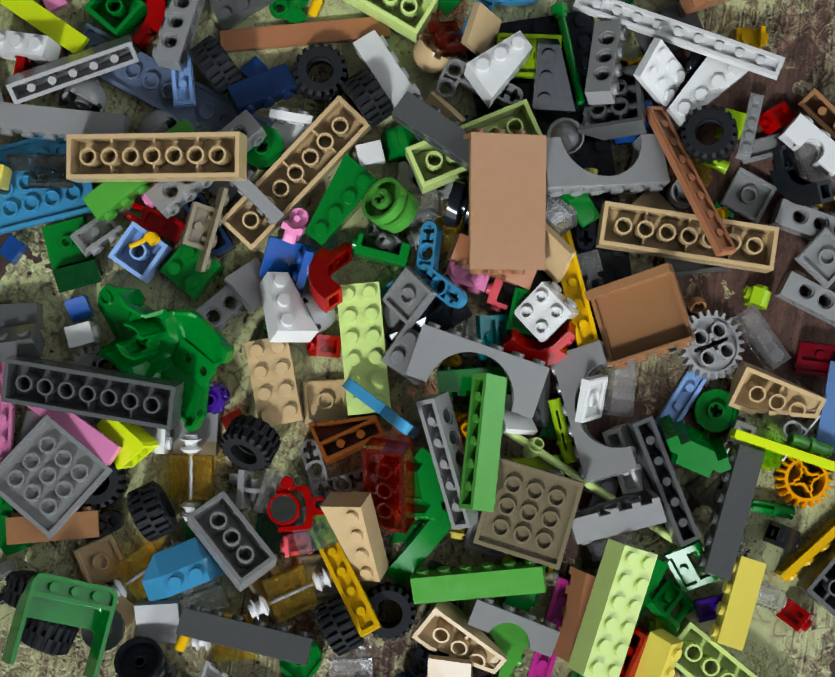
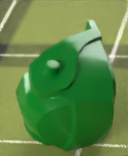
M400 124L392 126L381 133L383 153L389 163L407 161L405 148L423 141Z

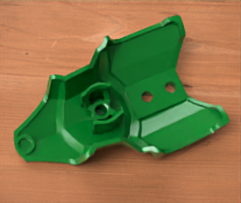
M106 284L99 292L98 308L108 322L115 340L97 352V356L106 357L119 370L126 373L184 382L180 419L185 422L184 428L188 431L198 430L207 416L210 381L216 375L218 366L231 362L234 348L198 312L186 307L176 310L166 308L155 311L144 305L146 299L140 289Z

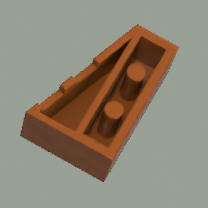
M377 415L308 423L322 457L328 465L387 439Z

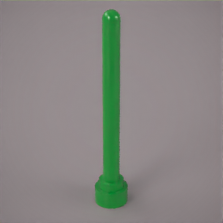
M566 2L557 3L550 7L551 14L558 21L560 34L562 35L576 103L583 105L585 102L566 21L567 13L569 12Z

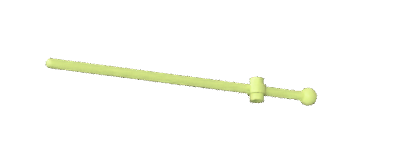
M503 433L523 446L522 454L525 458L540 457L558 470H564V474L570 478L585 482L584 487L606 501L617 498L596 483H587L585 479H582L579 472L543 449L544 441L541 438L535 437L528 440L521 434ZM659 524L647 527L672 543L668 530ZM695 552L689 553L690 556L696 557Z

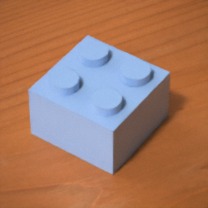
M132 221L108 257L149 284L173 248L160 241L154 246H150L146 242L130 249V243L143 238L148 232Z

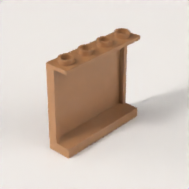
M669 263L585 291L586 299L591 301L609 363H606L607 367H614L615 370L628 367V362L635 360L636 363H641L649 360L648 356L650 355L663 356L670 353L669 349L678 347V350L691 346L690 342L696 341L673 265Z

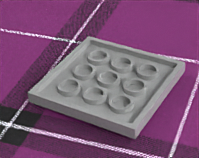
M46 414L0 463V496L49 539H52L113 470Z

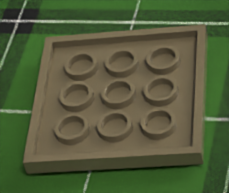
M500 457L494 512L481 513L473 543L559 570L585 482Z

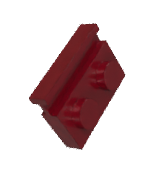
M798 340L793 371L827 377L829 362L835 361V345Z

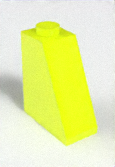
M102 419L96 424L100 432L122 447L113 461L117 469L133 468L160 445L140 425Z

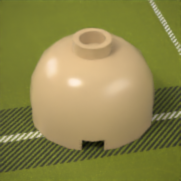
M422 33L413 48V57L419 66L418 69L427 75L429 73L441 74L446 63L450 59L456 58V52L442 39L440 42L433 40L434 35Z

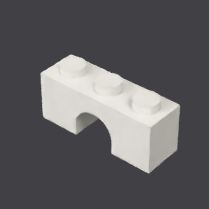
M0 29V58L16 60L17 56H23L38 64H46L59 58L62 46L49 36Z
M800 113L778 138L793 151L799 149L804 143L814 145L818 154L811 166L825 178L829 179L835 175V141L831 139L827 131L815 126L814 121L809 116Z

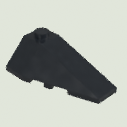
M441 280L437 285V290L439 292L443 291L445 288V283L443 280ZM451 292L448 294L455 298V302L459 300L456 294ZM436 296L411 328L420 333L422 324L427 325L429 321L441 325L440 330L446 331L473 314L467 304L460 309L448 306ZM401 319L385 336L389 345H391L405 324Z

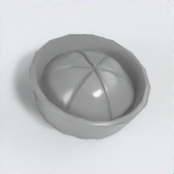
M563 117L555 120L547 131V137H561L563 146L568 154L575 153L584 142V134H580L577 131L579 123L572 118Z

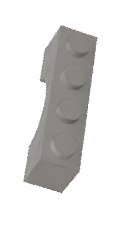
M493 598L474 600L467 618V625L489 633L498 624L514 623L523 628L527 633L528 646L531 650L548 657L552 656L560 635V630L556 628V623L544 619V622L535 619V615L526 611L523 614L515 611V607L503 603L502 606L495 604Z

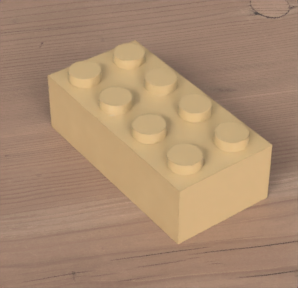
M268 338L245 342V351L258 418L267 422L270 426L305 420L291 342H269Z

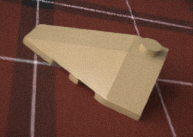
M741 360L732 378L727 405L748 414L763 413L775 416L777 414L790 415L791 417L818 418L827 399Z
M451 601L434 602L414 631L412 638L433 652L438 650L449 654V657L473 660L472 666L496 674L508 657L480 629L467 625L468 616Z

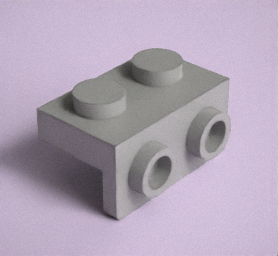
M95 218L72 233L70 238L85 257H88L90 254L95 256L104 249L103 246L108 242L113 244L121 238L120 234L123 227L121 225L117 226L113 220L105 222Z

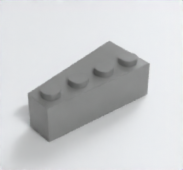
M647 487L642 491L629 493L576 511L571 532L577 545H587L594 540L666 523L667 520L659 496Z

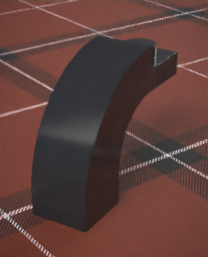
M787 145L771 148L776 170L769 171L775 187L782 196L790 202L801 206H814L834 201L830 179L819 182L805 179L797 169L794 152Z

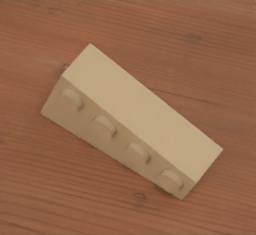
M330 492L320 507L360 581L380 582L389 567L371 492Z

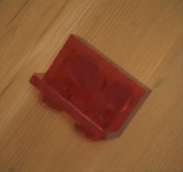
M436 12L431 13L428 30L434 36L435 44L440 47L442 53H458L468 50L461 43L463 33L456 21L441 22Z

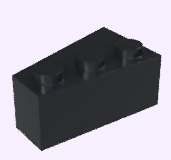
M536 38L531 92L532 109L575 111L562 49L558 39Z

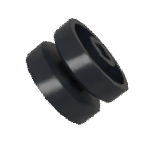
M455 179L446 207V226L456 228L463 217V229L469 231L468 181Z
M138 636L129 639L120 646L114 659L115 672L119 677H167L168 660L158 643L149 637Z

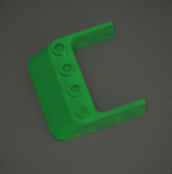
M36 573L31 577L18 600L1 661L14 665L28 617L91 630L94 637L83 676L98 677L118 601L117 592L107 586L48 573Z

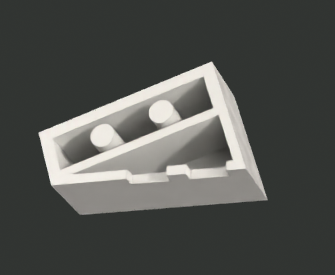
M521 31L516 32L466 64L464 76L488 108H490L494 100L502 93L506 85L529 59L533 47Z
M267 272L259 286L269 342H311L319 330L289 273Z

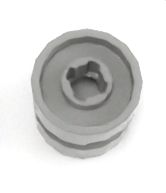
M676 180L667 189L665 198L674 209L683 210L689 207L690 203L679 181Z

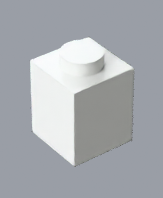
M381 140L355 145L356 152H353L354 160L364 169L386 165Z
M86 321L64 327L69 349H79L100 343L99 337H101L99 326L95 325V322Z

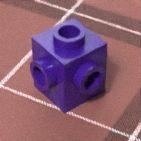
M215 382L210 383L207 412L212 411L213 415L224 411V406L230 404L229 399H231V395L223 383L218 385Z

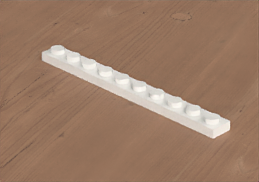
M575 0L573 4V10L604 21L620 20L622 27L653 38H660L664 42L777 80L785 61V57L619 0Z

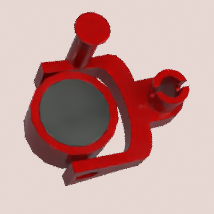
M283 477L280 481L281 487L276 488V493L278 494L273 496L268 503V517L272 522L281 526L278 527V532L281 534L312 529L314 517L324 515L322 509L318 508V505L324 502L326 498H313L312 492L307 486H296L291 477ZM301 492L304 496L306 516L304 523L300 526L294 525L299 522L302 516V505L295 496L289 493Z

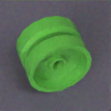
M385 177L375 182L368 189L362 201V211L365 217L386 233L395 234L403 231L414 220L418 211V200L412 192L397 180Z

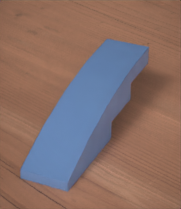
M830 361L823 397L827 400L820 412L821 417L818 419L815 438L817 441L831 444L833 446V453H835V361Z

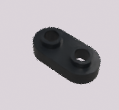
M109 510L100 514V537L84 539L96 541L121 529L124 524L122 513L117 510ZM111 517L116 518V524H111Z

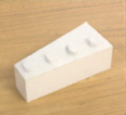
M373 30L353 42L355 51L363 65L381 85L389 97L393 108L396 107L407 91L411 94L421 95L416 84L411 85L408 79L410 77L404 67L400 68L397 64L399 60L394 51L389 52L387 49L388 43L383 35L379 36Z
M706 57L666 110L673 126L679 129L683 122L687 121L686 117L688 114L693 115L694 109L697 108L699 111L702 110L701 106L709 105L740 80L748 70Z

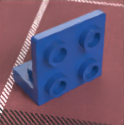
M269 236L259 276L264 278L267 272H288L298 292L303 293L309 266L314 254L312 246L296 242L293 245L283 241L282 238Z

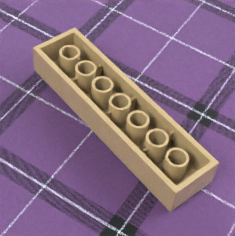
M338 95L254 184L285 217L277 225H271L266 220L267 217L264 214L261 215L256 210L257 207L255 205L251 206L246 201L248 198L244 195L223 217L222 223L250 250L255 252L282 222L288 218L291 211L297 208L339 164L345 153L348 154L371 130L370 125L352 106Z
M240 131L67 134L66 179L77 183L247 181V136Z
M605 201L601 205L595 247L768 273L774 270L779 227L721 218L737 251L732 255L716 257L695 214Z

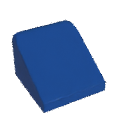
M257 56L240 68L247 78L269 70Z
M10 234L0 248V254L10 262L17 264L28 249V246Z
M81 295L64 301L73 323L94 317L88 296Z

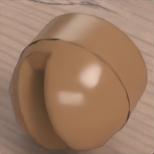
M700 296L689 298L687 305L692 314L695 315L696 312H703L706 309V303Z

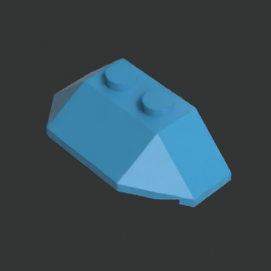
M193 537L154 553L141 582L150 602L171 597L208 582L223 574L224 571L197 537Z

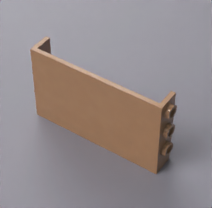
M472 128L471 132L463 134V139H469L468 265H462V269L470 270V274H483V270H491V274H504V270H511V274H525V270H545L547 135L526 134L525 130H514L513 134H507L504 129H493L492 133H485L483 128Z

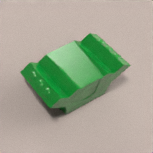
M670 414L659 418L666 438L665 449L672 463L707 478L710 477L712 470L723 473L732 469L726 449L718 436L709 439L706 430H697L684 424L683 420L673 423Z
M423 447L405 448L398 459L406 464L400 473L404 475L407 490L405 499L413 504L408 513L418 520H436L442 512L441 503H444V498L431 453Z

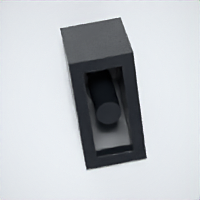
M770 521L763 541L793 553L794 549L796 550L800 545L801 533L786 525Z

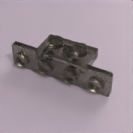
M64 153L7 154L6 160L12 171H30L28 178L30 188H73L74 181L66 179V154Z

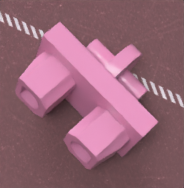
M295 208L291 211L290 218L282 222L281 228L285 229L283 241L294 245L306 233L305 231L309 225L307 223L309 214L304 208Z

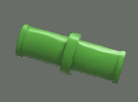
M793 432L787 437L788 446L802 449L804 452L815 453L829 458L833 453V446L831 444L817 441L814 437H804Z

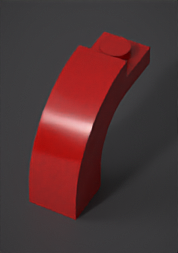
M144 0L148 9L147 17L132 38L133 43L141 50L152 44L155 34L159 36L160 26L164 25L166 19L167 0Z
M347 242L335 247L331 252L322 248L313 257L309 266L311 295L319 308L325 313L343 302L342 287L331 276L352 261V246Z
M568 321L555 335L545 342L528 339L513 328L499 342V346L504 347L503 352L508 354L516 351L524 354V359L532 362L533 358L546 362L545 366H550L567 356V346L571 345L576 338V325Z

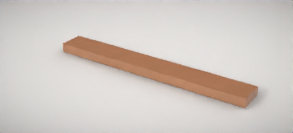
M373 17L220 30V44L226 53L310 46L311 44L319 45V43L354 42L373 30L379 36L383 35L387 39L390 38V30L388 26Z
M664 106L646 107L645 116L716 257L734 254L737 249Z

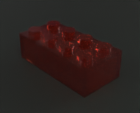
M371 437L362 447L363 492H371L380 530L406 534L415 522L413 443Z

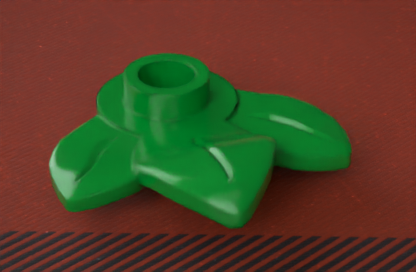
M276 0L269 5V10L276 19H285L291 24L302 23L307 20V16L302 10L307 6L309 0ZM282 6L284 10L278 12L276 11L277 7Z

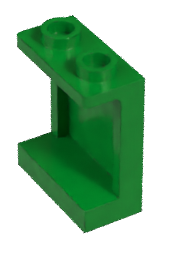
M359 232L358 237H354L352 249L356 258L402 270L407 266L411 253V244L402 242L400 253L397 255L365 247L366 237L362 232Z

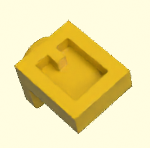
M760 26L759 29L737 27L734 40L763 49L768 43L769 35L766 33V26Z

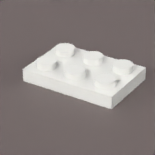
M654 37L633 75L658 106H664L667 109L681 83H683L687 72L663 40Z

